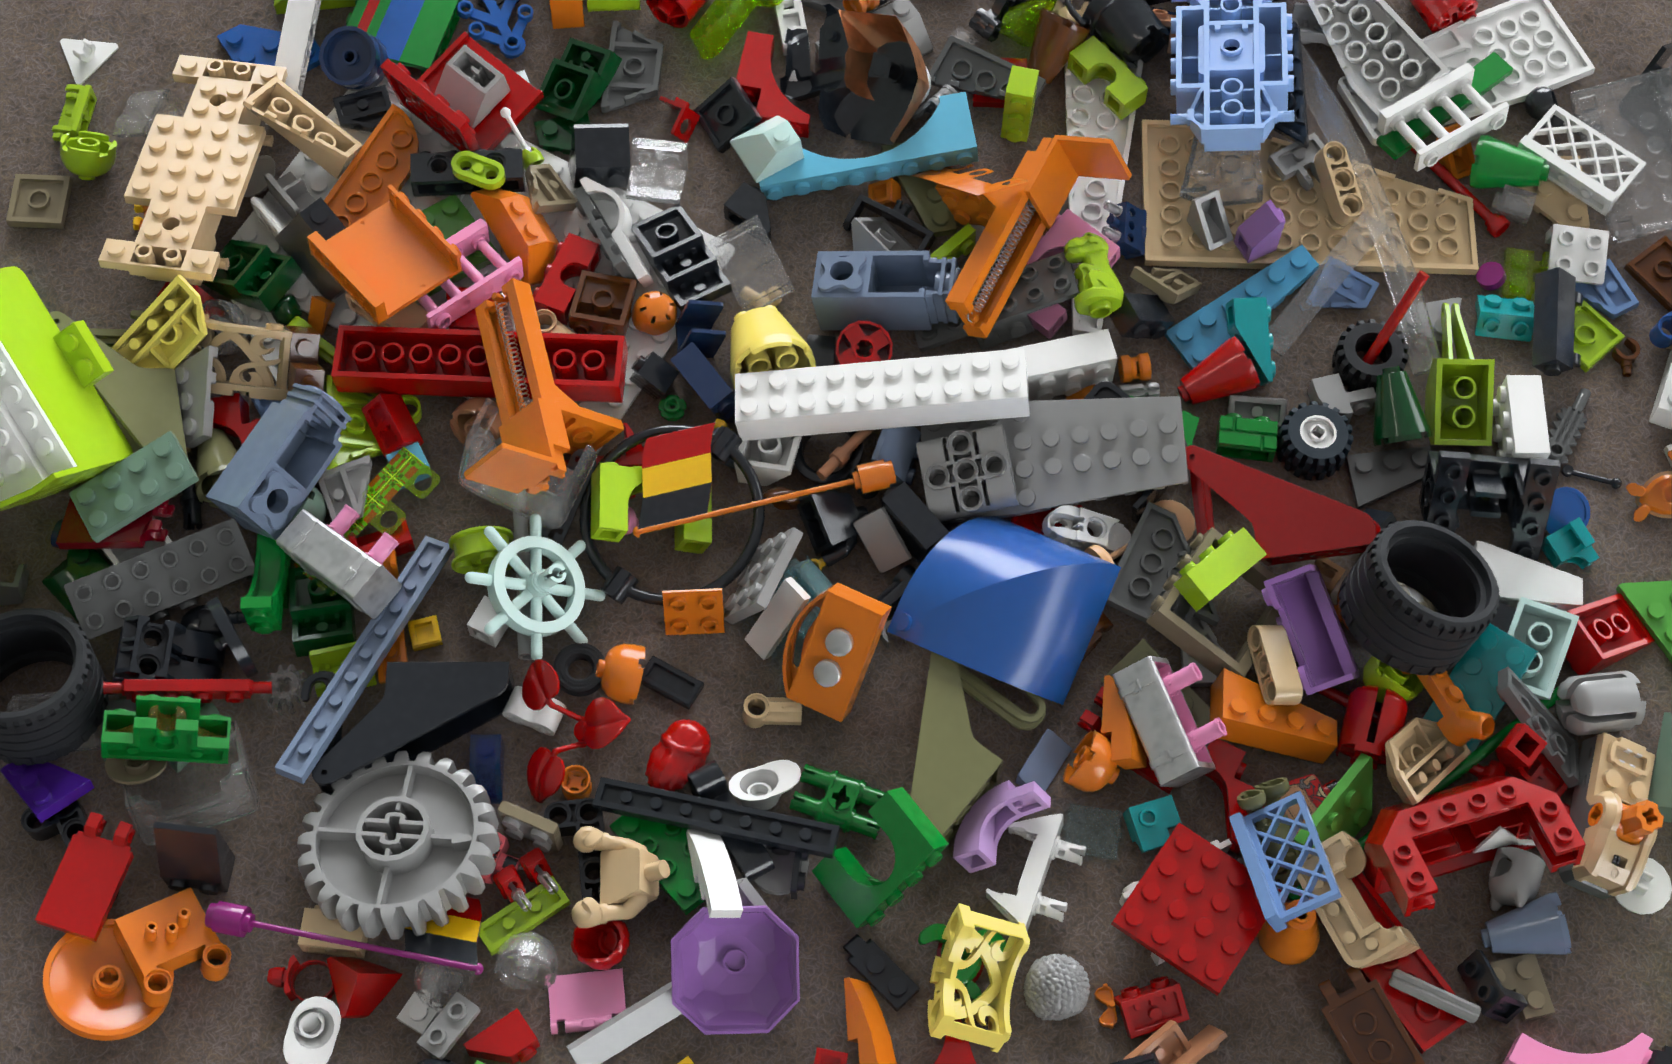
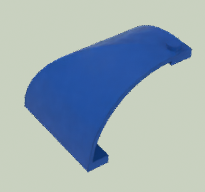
M995 516L978 517L959 525L949 532L928 553L909 581L887 632L1002 682L1063 705L1121 567Z

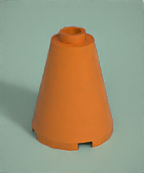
M1300 899L1284 903L1286 910L1297 906ZM1315 909L1286 922L1288 928L1277 933L1266 921L1257 934L1259 945L1265 954L1285 965L1301 964L1308 960L1317 950L1320 941Z

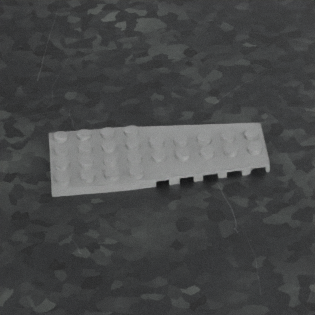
M1179 396L1029 401L1030 416L920 426L921 441L923 442L949 436L956 430L971 431L998 424L1003 425L1019 505L985 512L979 517H1016L1048 511L1051 508L1062 505L1074 506L1079 505L1081 502L1106 500L1107 497L1123 494L1128 496L1139 491L1165 489L1166 486L1182 483L1186 485L1189 483L1182 404ZM975 436L978 454H980L977 436ZM966 440L958 442L955 451L962 452L966 450L969 442ZM945 443L946 450H947V455H948V460L950 461L949 453H948V448H947V443ZM992 463L989 472H999L1003 467V463ZM964 469L961 473V479H970L974 474V469ZM937 475L933 479L932 485H942L945 482L946 475ZM985 486L988 505H991L989 501L987 486ZM955 493L956 501H957V506H958V512H960L959 503H958V499H957V494ZM971 496L967 500L966 506L969 508L977 506L980 497ZM966 516L941 523L967 522L978 517Z

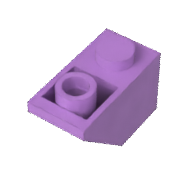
M1271 200L1265 202L1237 228L1234 243L1247 263L1277 250L1285 224V216L1282 210L1276 208Z

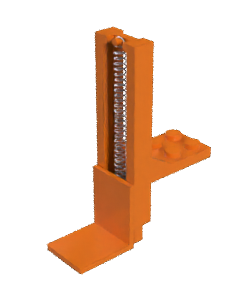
M1055 135L1054 138L1043 137L1036 151H1027L1012 177V179H1025L1028 182L985 194L973 195L937 183L935 188L942 201L947 205L952 215H954L955 221L962 225L969 223L985 227L945 300L949 308L955 310L963 321V329L968 336L988 337L1046 228L1052 227L1078 176L1130 180L1132 174L1112 139ZM1010 181L1008 185L1016 184L1020 181Z
M512 278L501 287L503 294L494 292L492 294L493 302L485 300L475 308L502 423L499 427L502 443L464 472V477L467 480L516 494L526 489L527 493L536 495L540 491L546 492L549 489V475L561 479L565 478V472H567L563 456L565 453L572 455L578 449H588L594 453L624 431L622 420L580 407L554 384L530 284ZM508 302L510 303L514 324L521 348V353L528 377V382L533 398V401L531 403V399L528 398V389H526V387H520L521 385H526V380H524L525 375H522L524 371L522 370L523 366H520L522 362L519 361L521 358L519 357L520 353L517 352L518 348L516 346L518 344L515 343V334H512L514 333V330L512 329L513 325L505 324V322L510 321L511 317L508 315L503 316V313L508 312L509 308L506 307L508 305ZM584 455L582 458L586 459L589 456Z

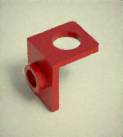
M660 96V101L680 111L671 134L687 143L700 115L689 108L690 104L678 97L673 101ZM688 119V128L684 133H681V124L684 120Z

